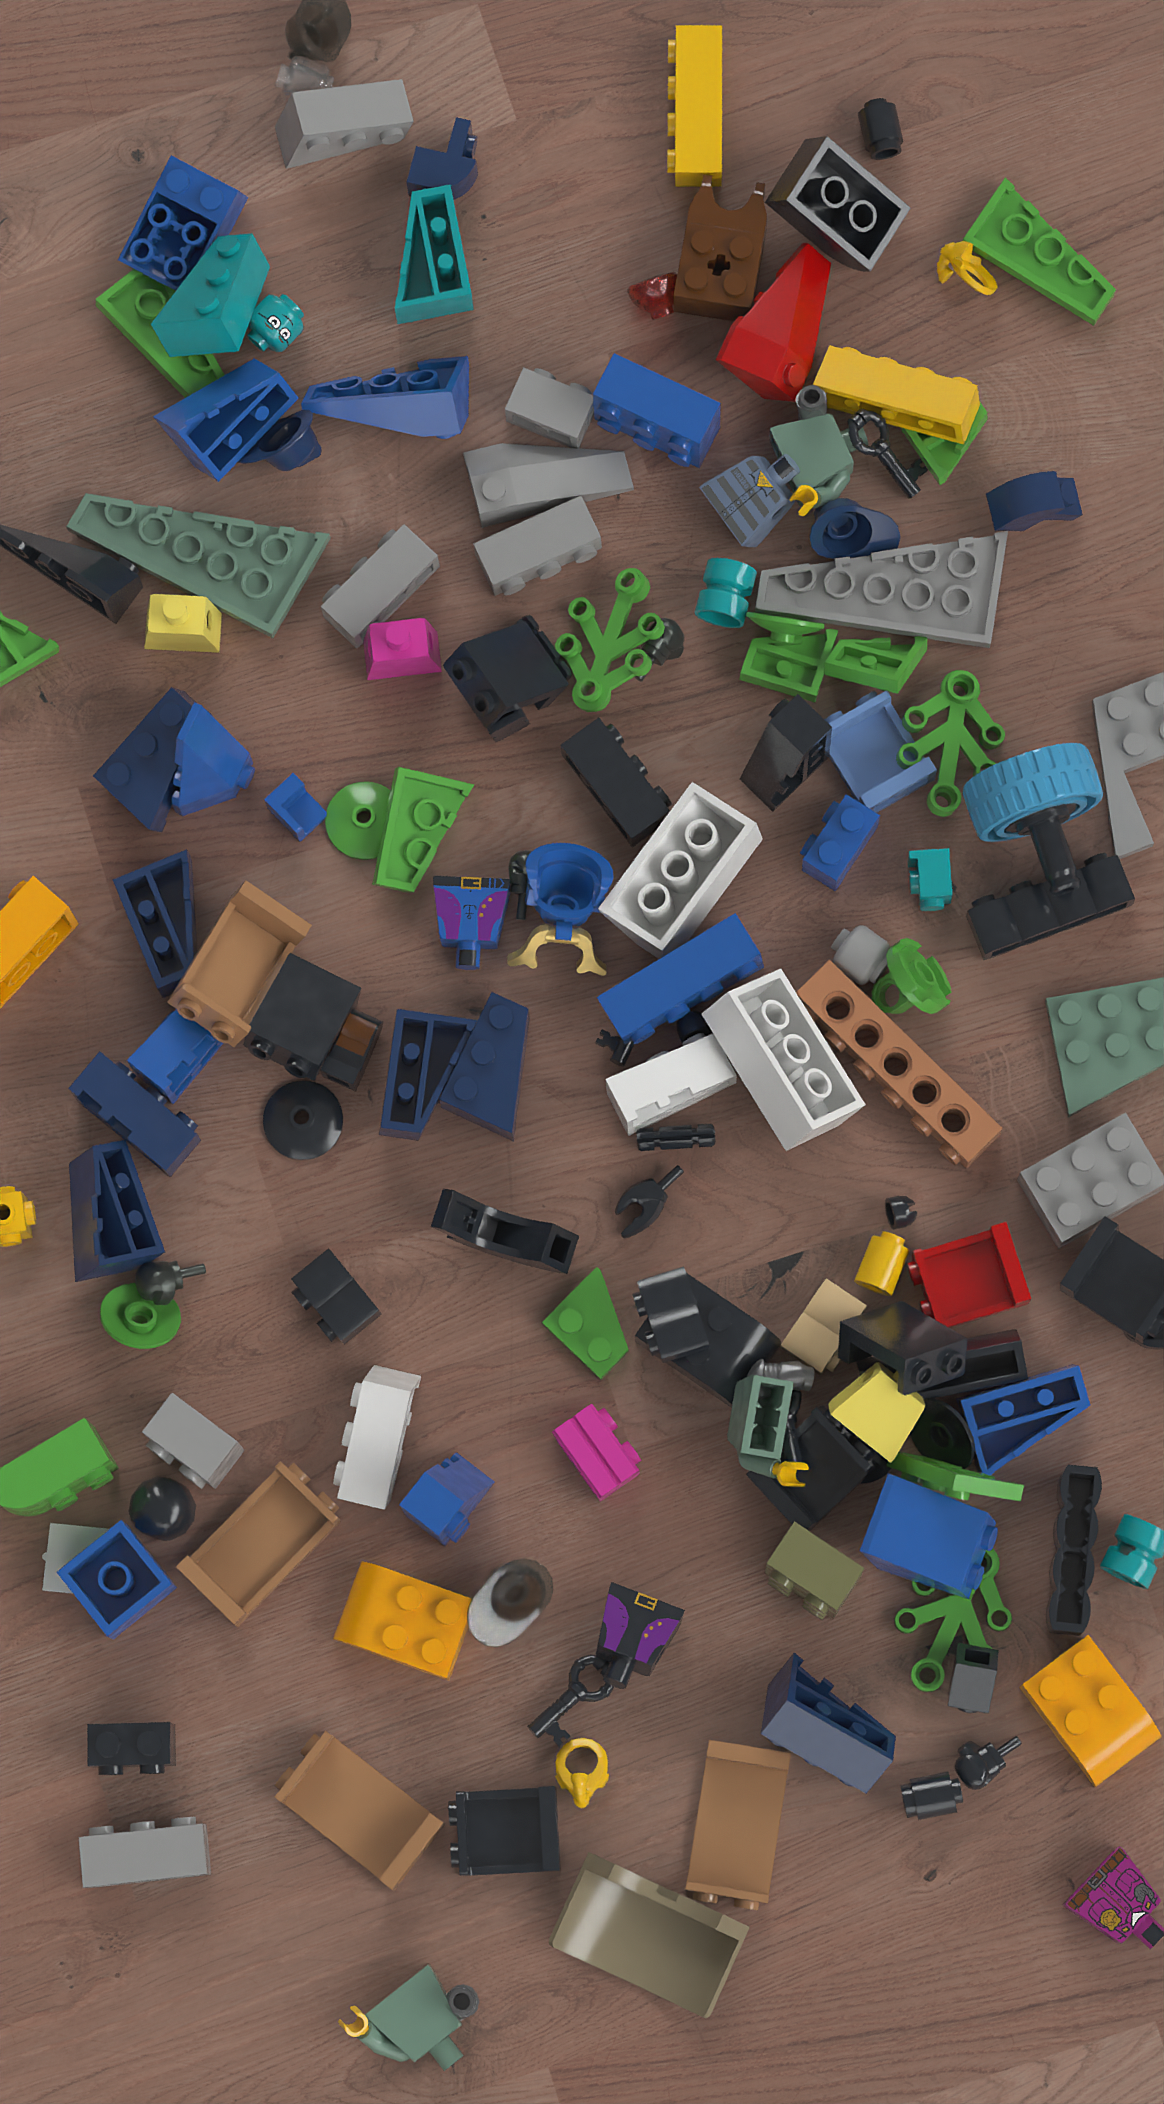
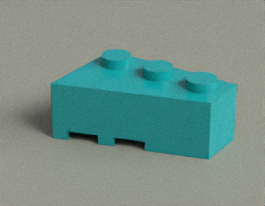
M451 185L412 192L403 261L400 268L398 294L394 308L397 324L474 310Z

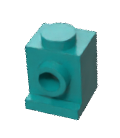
M949 848L909 851L907 859L908 868L916 867V870L909 871L910 893L918 894L920 910L938 911L944 909V904H951L953 896Z

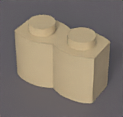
M826 1278L780 1345V1348L804 1365L813 1367L814 1371L820 1376L826 1368L833 1372L841 1361L838 1358L840 1321L863 1314L867 1309V1305Z

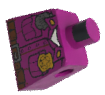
M1120 1846L1116 1847L1062 1904L1066 1909L1118 1944H1122L1133 1933L1151 1949L1164 1936V1928L1150 1915L1159 1905L1161 1899L1125 1850Z

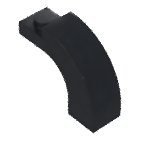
M444 1188L431 1224L432 1228L447 1234V1238L468 1247L523 1265L568 1274L579 1239V1235L554 1223L512 1215L482 1204L455 1190Z

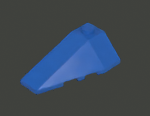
M468 356L417 362L418 369L396 374L394 367L381 370L382 374L376 375L367 381H362L361 377L352 376L311 385L301 402L302 410H310L312 413L421 437L451 438L461 434L469 416Z
M194 702L176 738L175 763L179 766L178 771L173 777V784L180 787V792H174L172 806L175 812L181 816L236 798L240 788L247 789L255 773L250 753L202 705Z

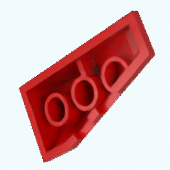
M802 243L778 270L775 282L766 292H759L753 299L755 305L745 316H739L734 321L715 360L763 399L796 402V396L802 390L812 368L831 262L809 243Z

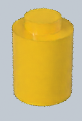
M886 1231L882 1232L881 1237L873 1235L854 1282L875 1293L892 1296L910 1252L908 1248L903 1246L905 1240Z

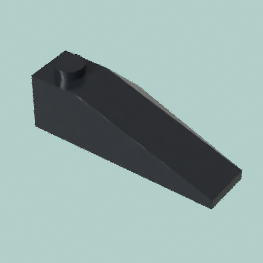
M0 524V546L115 624H117L143 588L141 579L137 575L139 569L123 557H120L117 561L105 553Z

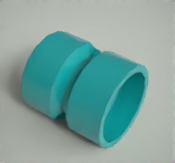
M728 558L708 559L703 577L707 589L699 592L695 615L699 619L713 625L728 628L743 627L746 611H748L749 602L744 597L752 595L757 571L745 563Z
M1124 1514L1114 1534L1118 1542L1116 1545L1108 1547L1099 1567L1116 1578L1147 1590L1158 1569L1154 1560L1164 1556V1530L1140 1518Z

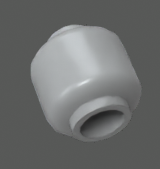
M864 925L855 927L851 932L844 928L831 946L836 951L833 963L847 977L859 985H864L869 981L875 984L888 967L886 954L890 948L889 943Z

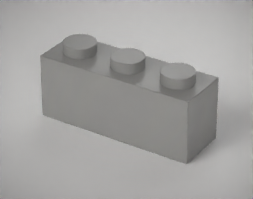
M582 496L473 543L475 556L494 596L504 593V595L514 594L526 586L525 582L540 577V579L550 578L561 571V566L572 561H576V563L586 562L595 557L597 550L602 548L601 536Z
M405 524L397 531L392 529L387 532L378 543L379 549L369 559L367 557L361 558L351 569L350 575L352 576L342 586L339 584L334 585L322 599L321 610L323 617L357 649L363 644L367 628L370 624L385 622L440 567L438 555Z
M196 1817L171 1819L172 1827L155 1829V1821L131 1823L129 1832L114 1833L113 1826L89 1828V1836L79 1837L83 1888L211 1875L207 1825L203 1823L196 1824Z

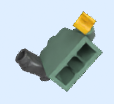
M815 385L804 387L796 396L798 421L770 428L769 441L777 459L787 454L796 462L800 469V473L788 482L793 492L789 498L790 502L796 500L799 506L803 505L798 511L800 516L807 515L812 508L822 507L829 501L839 498L850 482V475L853 473L854 462L850 453L857 450L850 441L849 428L840 431L833 415L827 414L826 393ZM862 427L858 431L859 437L862 438L864 444L869 445Z
M761 1359L752 1366L747 1377L738 1381L735 1387L727 1440L736 1449L738 1461L743 1468L773 1479L777 1477L782 1486H805V1483L799 1482L796 1479V1471L809 1470L808 1465L804 1462L784 1461L781 1463L780 1458L792 1390L810 1391L814 1380L813 1367L805 1366L800 1361L767 1364Z
M427 1965L365 2015L358 2007L351 2006L350 2009L357 2015L354 2023L348 2025L341 2019H339L338 2023L348 2035L357 2037L376 2054L398 2062H404L409 2059L416 2062L426 2053L430 2052L443 2071H445L464 2056L449 2035L462 2025L461 2021L477 2011L479 1998L476 1991L465 1984L457 1985L446 1993L431 1965Z

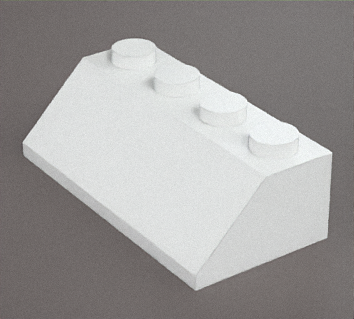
M692 782L598 910L637 945L658 959L664 957L687 943L763 840L757 823Z

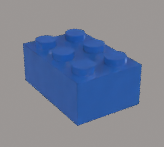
M615 353L611 357L593 392L594 419L598 421L597 423L601 428L613 434H618L621 431L633 437V441L644 449L653 451L654 448H657L667 453L671 461L683 467H689L691 464L700 469L720 430V402Z

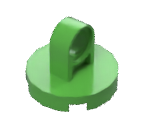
M909 938L899 940L888 949L886 959L890 972L874 985L872 1001L884 1013L901 1014L914 1005L926 1013H938L950 1004L951 1000L946 999V996L951 993V986L937 960L933 956L926 960L917 951L922 945ZM894 984L899 990V1000L894 1006L890 1007L886 1003L885 993Z

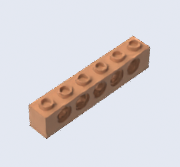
M830 959L796 992L813 1021L817 1022L827 1032L824 1038L830 1046L839 1053L845 1050L855 1060L852 1064L855 1070L867 1081L874 1078L884 1088L881 1091L883 1097L894 1108L899 1109L902 1106L913 1116L910 1122L914 1128L926 1138L931 1134L942 1145L939 1148L941 1154L954 1166L960 1162L967 1169L1001 1135L1003 1128ZM839 1002L848 1008L849 1014L843 1019L836 1020L828 1015L827 1007L832 1003ZM863 1030L871 1031L876 1035L878 1042L869 1048L862 1047L855 1040L856 1034ZM891 1058L900 1059L906 1065V1071L899 1076L890 1075L884 1069V1063ZM926 1086L934 1092L935 1099L931 1103L921 1104L914 1099L912 1092L917 1087ZM949 1114L957 1115L962 1119L964 1127L958 1132H949L943 1127L942 1118Z

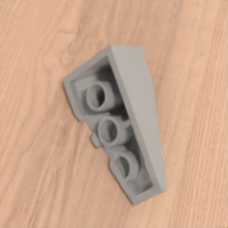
M500 443L463 453L482 528L540 514L579 496H582L584 502L634 490L624 451Z

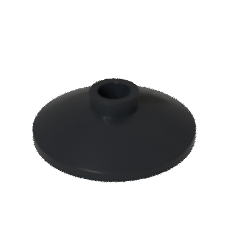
M304 1080L291 1082L279 1088L268 1100L263 1114L264 1132L270 1144L280 1154L295 1160L315 1159L327 1153L338 1141L343 1128L342 1108L335 1095L325 1086ZM300 1111H305L309 1114V1120L305 1124H297L294 1120L295 1115Z
M935 1398L924 1399L925 1408L910 1432L916 1448L923 1456L961 1466V1469L968 1468L975 1456V1443L967 1423L947 1403Z

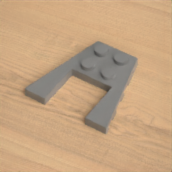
M1164 672L1092 700L1098 750L1103 771V784L1108 805L1109 825L1114 846L1113 853L1114 856L1118 855L1119 859L1154 845L1125 773L1164 759Z

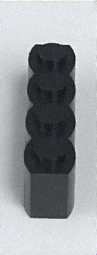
M1100 853L1084 861L1085 867L1076 870V876L1081 881L1080 887L1064 895H1052L1049 890L1051 886L1048 881L1033 885L1032 881L1028 880L1012 886L1009 889L1010 894L1005 897L995 899L994 894H990L971 903L973 908L967 911L966 918L983 960L1000 956L1021 946L1035 943L1059 932L1081 926L1094 919L1132 906L1135 896L1118 855L1107 857L1106 853Z
M1068 1464L1057 1484V1501L1061 1511L1054 1522L1053 1540L1057 1552L1051 1561L1049 1579L1053 1593L1046 1607V1624L1050 1633L1080 1636L1085 1631L1090 1620L1091 1604L1087 1590L1092 1583L1095 1569L1094 1558L1090 1549L1093 1547L1098 1534V1519L1094 1508L1100 1499L1102 1480L1098 1467Z

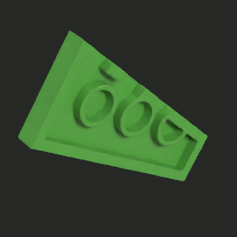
M1005 177L963 238V241L972 243L973 251L1094 326L1114 297L1116 289L1082 254L1078 255L1066 242V238L1056 228L1053 229L1039 215V211L1029 200L1026 202L1014 190L1015 186Z
M133 269L96 298V307L185 398L223 377L225 374L213 354L169 357L151 323L176 291Z

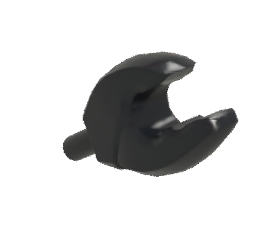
M677 1165L658 1183L652 1178L645 1179L632 1185L623 1193L615 1208L616 1215L624 1212L632 1204L640 1205L643 1210L641 1215L634 1218L633 1222L621 1232L622 1238L634 1236L655 1222L668 1198L664 1190L684 1173L680 1166Z

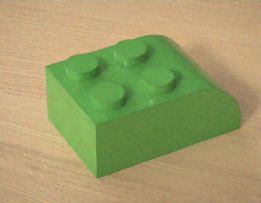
M83 1418L0 1468V1506L8 1512L19 1516L40 1515L54 1507L57 1511H61L74 1504L78 1500L76 1494L90 1486L92 1490H96L113 1480L114 1477L111 1473L119 1469L96 1428L86 1418Z

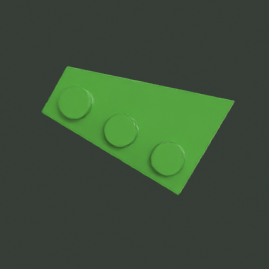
M395 768L372 885L413 893L435 856L436 849L442 838L453 824L464 799L468 797L474 784L407 768Z

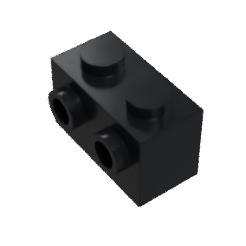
M171 1722L87 1724V1764L89 1767L98 1768V1775H123V1767H140V1774H164L165 1766H176L175 1724Z

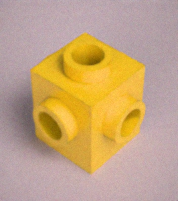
M13 1186L0 1187V1211L10 1209V1216L5 1220H0V1247L19 1245L22 1243V1239L33 1238L31 1225L37 1223L33 1200L28 1201L23 1192L15 1191Z

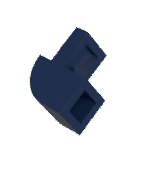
M456 117L446 153L416 146L406 181L409 196L412 195L413 191L451 185L453 200L470 190L478 176L477 161L473 159L478 137L472 133L471 120Z
M1056 471L1039 472L1018 477L986 493L995 531H1025L1043 520L1073 521L1083 515L1074 478H1058Z

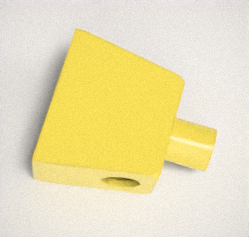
M152 594L150 595L147 608L144 648L219 653L222 613L207 597Z
M877 1362L834 1397L828 1406L830 1414L891 1463L922 1414L925 1403L923 1397L917 1392L906 1396L899 1393L898 1371L892 1373L883 1364Z

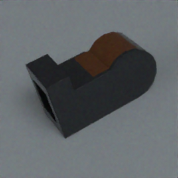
M352 1009L344 1023L340 1036L337 1037L329 1056L326 1057L320 1069L323 1078L356 1092L381 1034L383 1021L359 1010Z

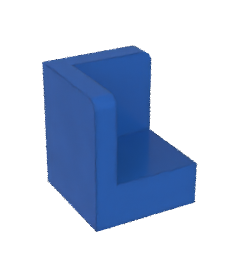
M294 773L264 799L267 809L299 842L311 833L327 816V812L306 791L304 783Z

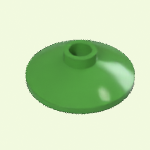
M746 611L747 618L771 631V640L794 643L795 635L813 633L825 627L824 623Z
M364 781L350 784L336 793L328 805L325 825L331 842L340 852L360 860L378 857L391 790L381 784ZM368 811L371 814V819L367 823L358 822L356 818L360 812Z
M130 1283L114 1288L105 1296L101 1303L100 1320L105 1331L119 1343L133 1348L150 1349L162 1346L175 1337L181 1323V1312L174 1299L168 1305H155L153 1301L143 1299L137 1291L136 1284Z

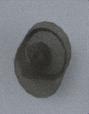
M302 0L297 11L285 25L284 33L290 47L287 55L290 60L300 58L308 63L320 60L324 62L335 61L349 36L352 26L351 13L345 0Z
M525 1558L503 1563L494 1568L487 1576L485 1584L477 1591L469 1604L467 1613L468 1628L474 1638L486 1646L499 1647L511 1643L520 1636L550 1603L554 1589L553 1580L547 1568L536 1560Z

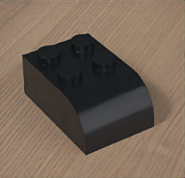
M828 136L809 138L803 141L764 202L829 257L849 268L863 272H870L910 210V207Z
M686 1273L710 1348L665 1363L732 1408L737 1382L747 1377L750 1369L757 1361L763 1359L764 1363L768 1364L782 1342L760 1322ZM647 1317L635 1334V1342L650 1352L644 1333L652 1330ZM660 1354L655 1355L656 1357L661 1359Z

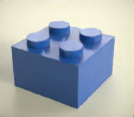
M122 1520L57 1571V1574L107 1637L113 1640L177 1588L129 1526Z

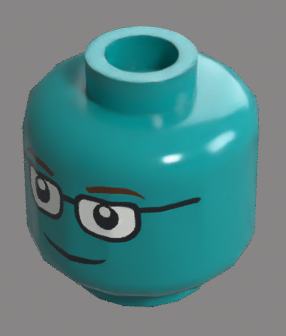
M273 294L267 295L253 311L248 325L251 331L247 334V337L262 352L267 348L274 352H282L304 330L301 320L304 317V313L284 294H281L279 297Z

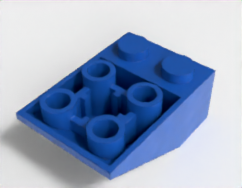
M171 155L118 261L176 291L218 236L230 234L248 197L239 190Z

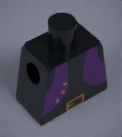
M611 1582L595 1655L600 1659L610 1662L603 1678L604 1682L615 1688L626 1689L633 1671L644 1676H650L678 1631L685 1610Z

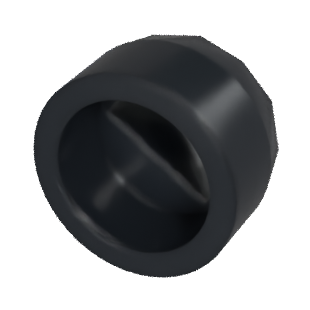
M689 1011L685 1016L678 1019L676 1023L681 1043L699 1033H704L705 1036L711 1034V1029L703 1018L702 1013L697 1011Z
M894 1196L885 1200L887 1220L893 1230L907 1227L916 1220L917 1211L910 1212L909 1207L915 1205V1202L907 1196Z

